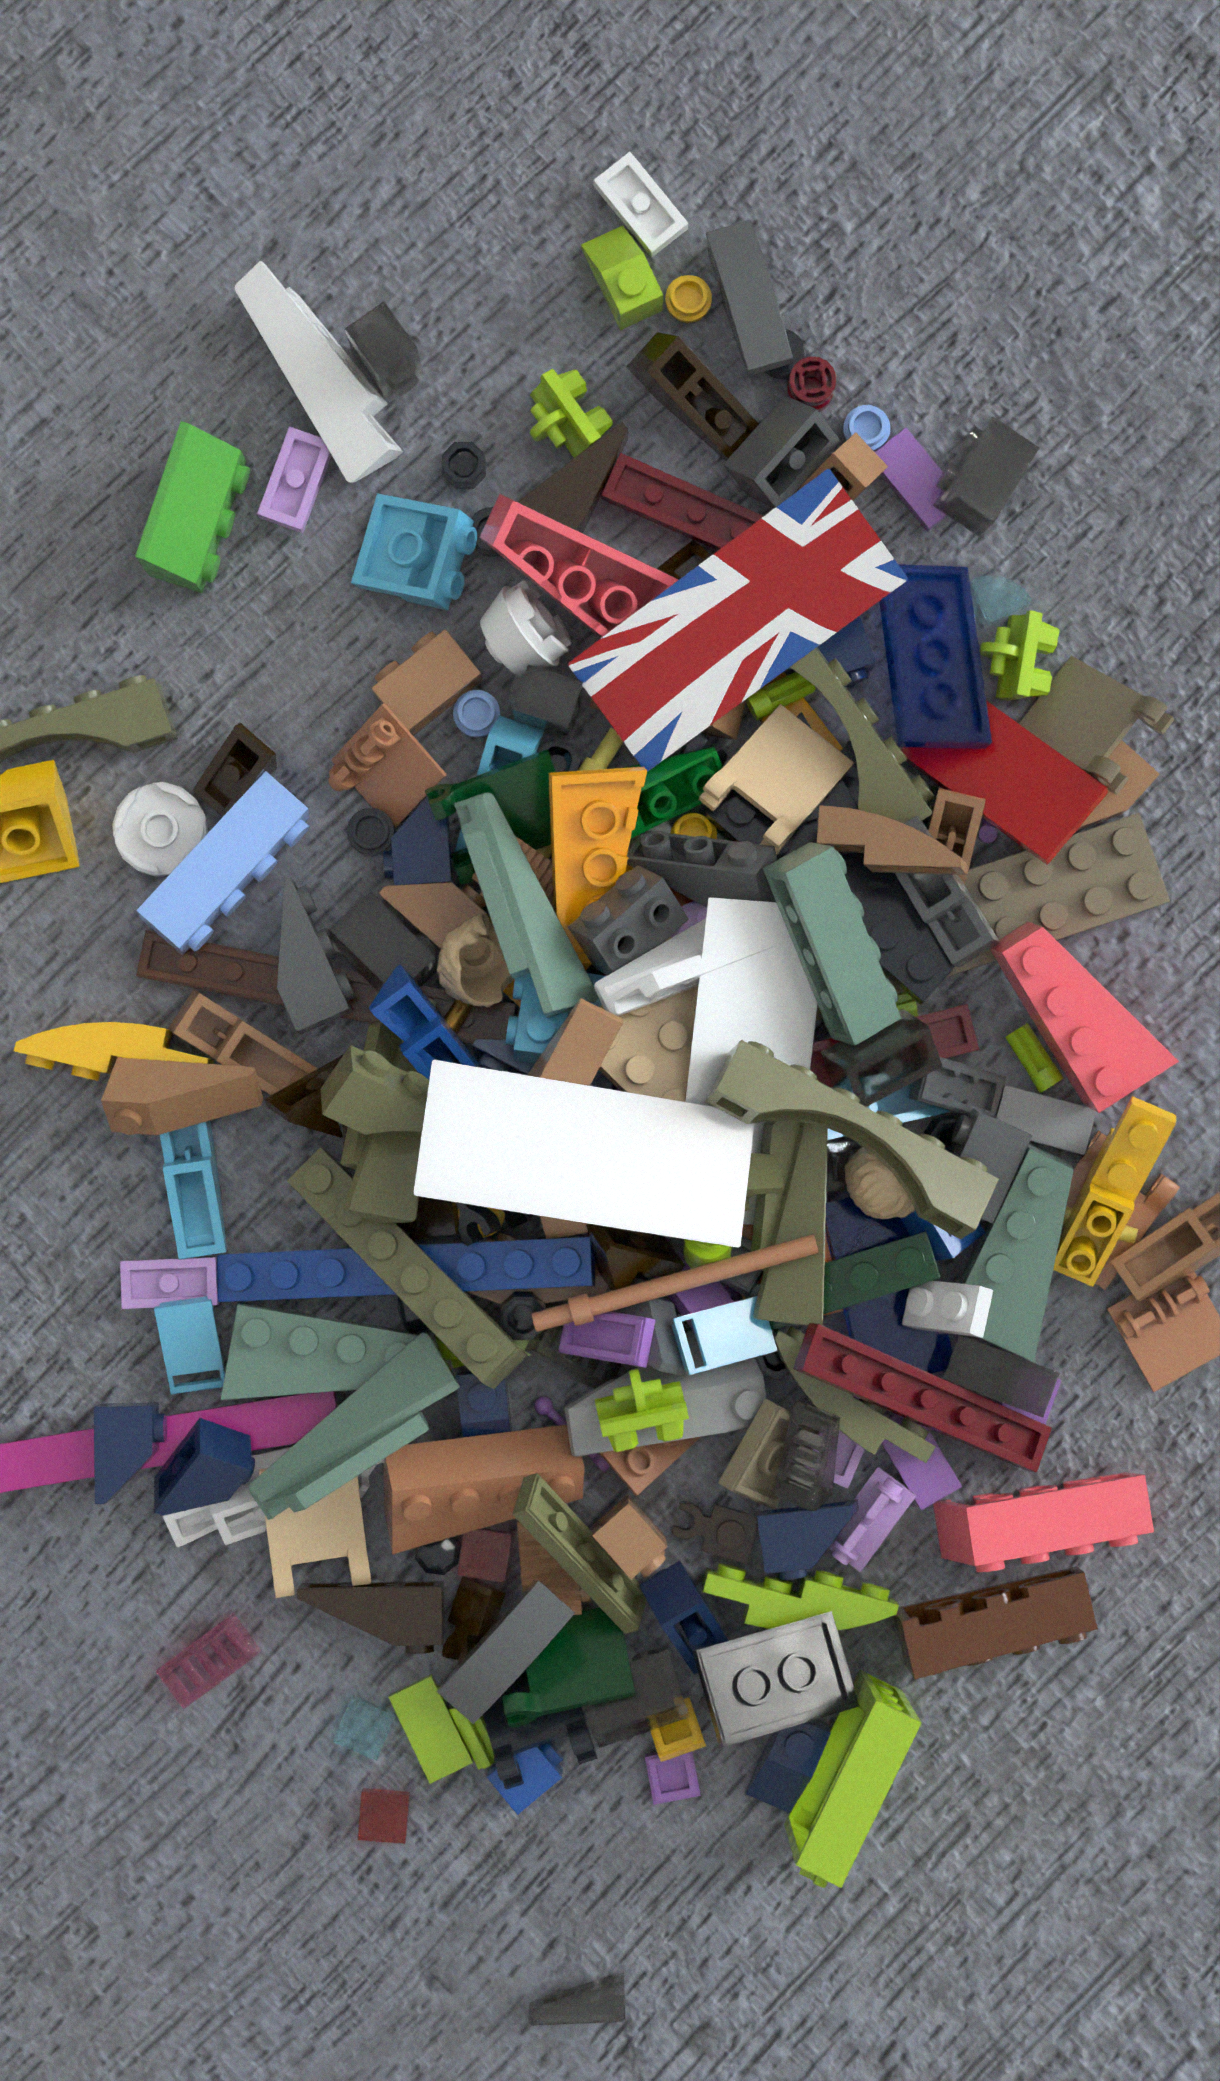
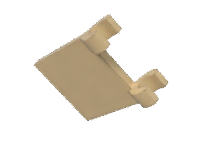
M780 704L730 761L710 778L703 787L704 792L699 797V800L714 811L732 789L738 792L774 821L763 835L764 840L760 845L775 846L777 855L795 831L853 767L854 762Z
M267 1468L259 1469V1475H261ZM357 1476L305 1510L294 1513L289 1507L273 1519L268 1520L265 1516L276 1598L295 1595L291 1569L294 1564L340 1557L348 1558L352 1586L371 1584Z

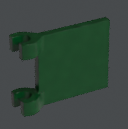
M547 749L463 782L439 784L425 790L435 820H440L454 814L457 811L454 803L483 793H491L494 795L515 837L534 850L551 844L549 773L556 771ZM465 848L452 853L451 858L461 884L474 881L472 876L475 870L468 849Z
M600 1607L582 1611L580 1615H573L526 1668L530 1693H511L502 1696L509 1727H518L528 1724L543 1715L636 1696L623 1631Z

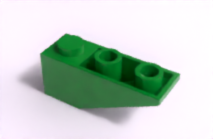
M714 747L665 758L647 772L645 784L641 788L637 809L639 811L635 829L632 830L630 839L702 804L699 797L704 792L703 787L715 773L723 768ZM638 764L624 768L641 767V765Z

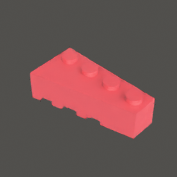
M499 494L479 537L599 638L605 636L678 581V579L501 494Z
M1026 922L999 940L1000 943L990 949L1085 1106L1100 1113L1179 1062L1042 926Z
M1124 1472L1063 1482L1064 1489L1059 1490L1057 1485L1021 1488L1019 1490L1020 1497L1013 1498L1012 1493L974 1495V1505L951 1502L950 1499L937 1501L933 1504L941 1558L975 1566L976 1572H991L1004 1569V1561L1020 1558L1022 1564H1032L1050 1560L1049 1552L1065 1549V1555H1081L1093 1552V1544L1109 1541L1110 1547L1137 1544V1535L1154 1532L1145 1475Z

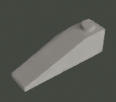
M690 1330L685 1334L695 1368L704 1366L696 1335L693 1330ZM755 1358L693 1375H688L687 1371L685 1376L658 1371L648 1364L647 1368L637 1366L632 1369L639 1370L641 1382L660 1379L663 1385L680 1381L689 1419L684 1420L683 1437L671 1441L747 1428L751 1425L766 1398L763 1374ZM629 1372L616 1380L610 1379L564 1408L571 1455L582 1456L613 1451L608 1437H602L594 1399L614 1395L613 1388L631 1385ZM655 1426L636 1430L639 1444L635 1447L664 1442L657 1439Z

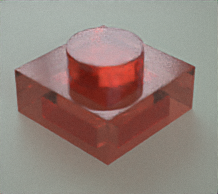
M484 1528L464 1533L457 1575L505 1583L512 1533Z
M363 1788L361 1792L358 1840L405 1844L407 1840L410 1792Z

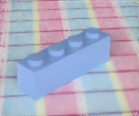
M265 771L136 910L140 919L182 956L189 948L197 951L213 934L214 930L209 926L220 914L223 913L228 917L243 902L246 897L242 892L244 888L254 878L260 882L272 871L278 862L274 856L285 844L293 847L305 835L310 827L306 823L309 819L308 808Z

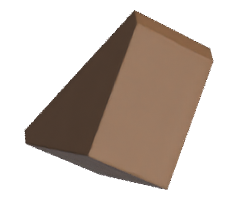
M939 788L928 831L935 840L960 856L968 864L969 870L986 799ZM958 875L965 885L967 875Z

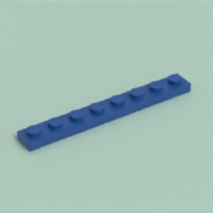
M589 1237L477 1242L466 1246L464 1243L418 1245L464 1292L595 1286L594 1253ZM352 1248L217 1255L218 1302L396 1295Z

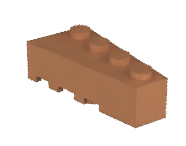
M567 1425L408 1444L384 1458V1513L392 1555L515 1519L512 1513L523 1478L537 1473L565 1503L583 1499L584 1463L582 1456L571 1455Z

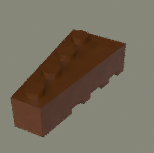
M1079 1567L898 1607L897 1615H894L904 1662L914 1679L939 1674L966 1665L987 1663L995 1657L1009 1653L1013 1655L1031 1653L1039 1650L1040 1645L1058 1640L1059 1644L1079 1642L1087 1638L1086 1632L1098 1629L1085 1572Z

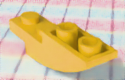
M97 1022L62 1026L16 1041L14 1047L15 1052L27 1054L25 1064L53 1070L54 1063L57 1061L73 1065L71 1075L99 1081L101 1072L112 1073L117 1057L214 1064V1060L169 1049L172 1031L134 1023Z
M1131 1097L1115 1129L1111 1127L1073 1206L1059 1240L1054 1271L1089 1286H1094L1134 1211V1201L1176 1125L1175 1114L1136 1097Z

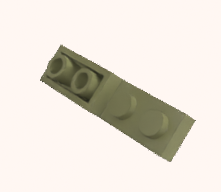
M791 1326L786 1334L778 1329L774 1330L773 1337L777 1352L793 1381L811 1404L830 1423L873 1455L876 1454L883 1440L886 1439L927 1463L936 1446L925 1440L929 1434L928 1430L906 1418L899 1425L884 1416L886 1409L860 1398L857 1400L847 1392L794 1370L793 1367L805 1334Z

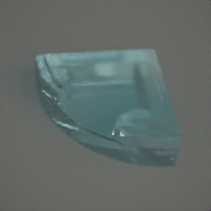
M982 576L972 579L968 583L989 625L1033 603L1029 594L1020 585L1004 577Z

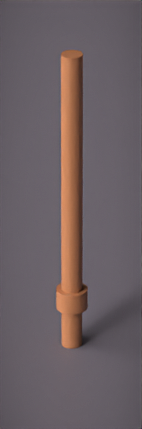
M814 1234L592 1297H588V1294L584 1293L568 1298L567 1304L532 1313L536 1332L572 1322H574L575 1326L595 1321L594 1316L814 1255L819 1253Z

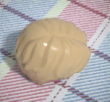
M478 914L447 934L442 943L441 951L438 954L439 962L437 968L439 983L445 988V992L452 996V998L473 1006L490 1007L493 1004L499 1003L503 997L502 991L513 981V978L509 974L493 923H490L488 916Z
M862 1147L849 1157L844 1167L847 1191L850 1193V1198L854 1201V1204L863 1213L873 1218L889 1219L894 1217L904 1218L915 1211L908 1194L897 1178L872 1152Z

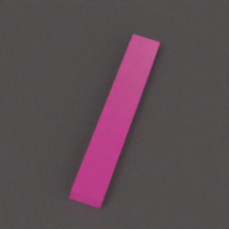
M335 1391L294 1394L166 1416V1442L159 1443V1451L142 1469L163 1466L199 1418L251 1435V1451L295 1444L338 1407ZM94 1428L0 1443V1493L95 1477Z

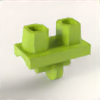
M552 368L541 375L540 384L530 394L536 403L530 411L538 423L530 430L529 434L536 442L549 437L556 448L565 445L575 458L608 433L613 425V421L605 409L600 406L586 413L583 412L576 401L584 397L587 387L586 382L576 369L557 375Z
M1029 610L1024 615L1008 616L1007 628L997 627L995 642H982L980 644L979 654L992 659L989 673L999 676L996 699L1011 701L1026 697H1042L1049 694L1052 676L1050 671L1034 668L1036 653L1045 655L1053 653L1057 647L1060 630L1042 622L1043 613Z
M638 1369L629 1371L631 1385L613 1388L614 1395L594 1399L602 1437H608L613 1450L616 1452L633 1449L638 1445L636 1430L655 1426L657 1439L664 1442L680 1439L683 1437L684 1420L689 1419L680 1381L663 1385L660 1379L641 1382Z

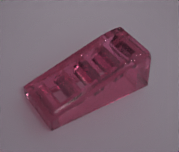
M232 1612L159 1667L156 1673L182 1708L185 1709L257 1656L261 1649L234 1612ZM222 1633L227 1636L240 1655L233 1659L217 1638ZM207 1644L211 1645L225 1664L220 1670H218L204 1651L203 1647ZM194 1654L210 1675L205 1681L188 1660ZM179 1665L196 1686L191 1692L186 1690L172 1671Z

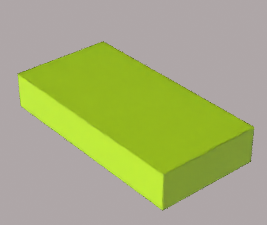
M433 1674L389 1694L388 1697L430 1784L472 1764L474 1761L448 1711L449 1707L445 1699L436 1692L439 1687Z

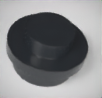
M365 808L358 811L352 816L347 827V836L350 844L355 850L364 855H378L387 850L391 845V837L395 834L394 825L390 817L385 812L376 808Z

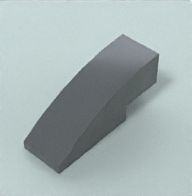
M751 219L706 232L708 257L721 290L722 304L748 376L792 364L793 356L785 326Z
M917 815L904 823L932 837ZM895 873L922 920L930 926L952 965L962 967L1000 943L958 875Z
M533 1580L503 1617L497 1619L436 1692L474 1724L535 1660L575 1612L539 1580Z

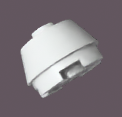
M525 579L513 587L504 586L480 620L481 629L486 638L485 644L492 657L498 663H503L512 673L518 676L559 665L560 657L569 651L566 647L571 644L570 636L559 615L557 614L554 617L551 615L545 605L538 600L543 595L541 591Z

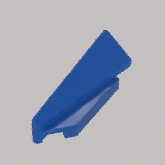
M399 964L393 970L369 1006V1009L378 1020L404 1041L399 1045L403 1055L417 1072L430 1080L433 1060L482 1068L413 978Z

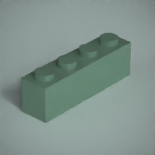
M809 842L764 867L763 871L831 1038L855 1046L902 1019L896 1006L898 1000L896 990L892 983L885 978L879 963L881 959L879 947L867 933L862 920L864 916L862 904L850 890L845 877L847 867L840 853L833 846Z

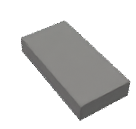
M1004 1085L996 1119L1033 1135L1030 1142L1084 1155L1096 1111L1079 1104Z

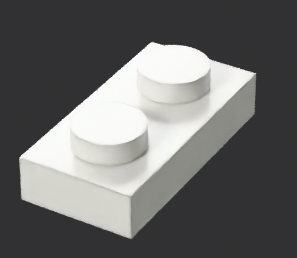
M628 152L593 180L595 189L651 258L688 230V222L631 152Z
M933 1280L910 1287L902 1325L919 1330L983 1338L993 1290L978 1285Z

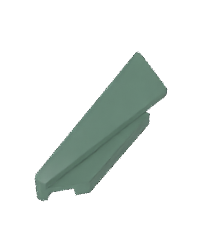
M483 793L454 803L462 825L463 837L511 977L515 979L531 974L541 1008L546 1018L572 1010L580 998L590 1003L596 1002L598 995L494 795Z
M426 1332L419 1334L250 1483V1494L268 1520L273 1519L289 1507L294 1513L307 1509L429 1430L426 1418L421 1410L460 1388L455 1373L430 1335Z

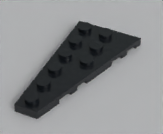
M801 712L797 716V718H799L802 722H804L807 726L810 727L809 723L807 722L806 718ZM842 779L819 804L859 810L856 801ZM733 789L714 811L710 810L707 813V819L730 840L736 842L748 841L753 844H760L764 840L763 835L774 823L773 820ZM819 805L776 855L777 860L809 842L817 843ZM839 852L847 867L845 877L850 890L862 904L864 910L862 920L867 933L879 947L881 953L879 963L883 973L922 1005L952 972L955 966L950 962L930 926L922 920L895 873L871 872L864 865V853Z

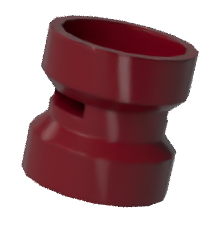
M809 356L801 359L794 365L790 373L787 397L815 408L818 412H822L829 405L836 387L834 368L827 360L820 357Z

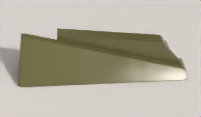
M428 998L436 1008V1001ZM380 1020L368 1026L364 1052H377L391 1065L406 1072H417L399 1047L404 1042ZM348 1127L340 1164L356 1171L344 1203L343 1211L377 1223L413 1222L417 1217L419 1196L414 1195V1186L422 1132L388 1131L364 1135Z
M766 1121L764 1123L761 1154H772L778 1158L784 1190L779 1194L756 1195L751 1252L814 1234L819 1253L760 1269L764 1270L754 1309L753 1318L806 1326L809 1323L823 1324L828 1128L800 1121Z

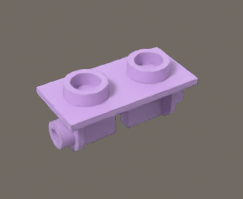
M877 1467L854 1499H858V1511L829 1547L833 1551L832 1556L846 1566L850 1564L861 1572L917 1495L880 1467Z

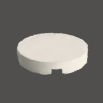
M166 782L152 783L131 791L117 807L112 824L115 844L122 858L139 872L155 877L169 876L208 834L207 817L198 800L182 787Z

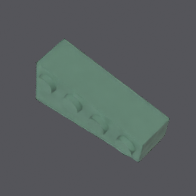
M1029 1144L994 1222L987 1221L984 1227L985 1233L980 1236L958 1283L978 1285L993 1290L982 1339L1035 1362L1074 1169L1068 1161Z
M249 1303L238 1304L221 1400L357 1390L421 1333H410L407 1330Z

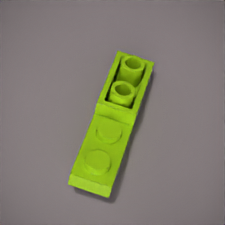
M719 1563L717 1570L706 1568L702 1582L704 1593L745 1603L742 1616L745 1624L768 1629L832 1611L837 1630L850 1629L897 1615L899 1607L894 1598L888 1597L890 1590L866 1582H862L861 1589L842 1585L844 1577L822 1570H816L814 1577L809 1575L803 1577L798 1592L791 1591L793 1583L789 1581L779 1580V1578L765 1576L763 1583L745 1578L746 1570Z

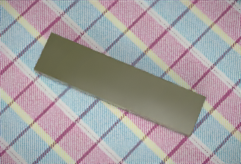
M536 1473L524 1477L512 1515L625 1634L638 1631L646 1604V1598L639 1587L640 1583L635 1578L631 1580L595 1540L592 1536V1531L541 1476Z

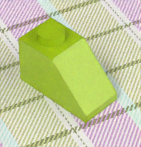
M623 225L581 244V249L620 330L662 311L663 293L643 251Z

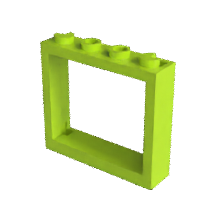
M861 1669L853 1682L859 1707L838 1713L830 1729L831 1734L812 1779L784 1823L795 1865L801 1868L799 1874L812 1880L813 1884L822 1888H826L828 1882L842 1888L922 1724L902 1690Z

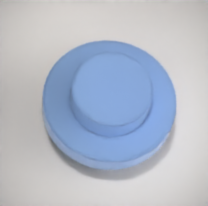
M872 405L858 406L849 412L844 421V438L847 441L856 432L873 451H877L886 443L889 437V419L878 407Z
M471 690L462 694L456 701L453 709V717L458 729L465 735L476 738L488 735L500 715V708L496 699L488 692L482 690Z

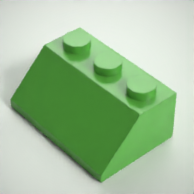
M182 421L180 422L135 557L150 577L203 593L206 581L213 583L217 575L220 556L215 554L221 537L227 539L231 533L235 520V512L231 511V507L236 493L242 495L245 491L250 475V467L245 466L247 461L240 449Z

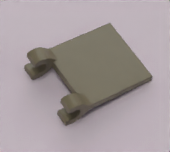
M1070 656L1051 681L1049 694L1039 697L1019 724L1107 787V790L1117 795L1128 781V778L1119 773L1121 767L1108 758L1138 719L1163 735L1173 723L1174 718L1165 713L1168 708L1160 700L1151 696L1141 695L1077 658Z

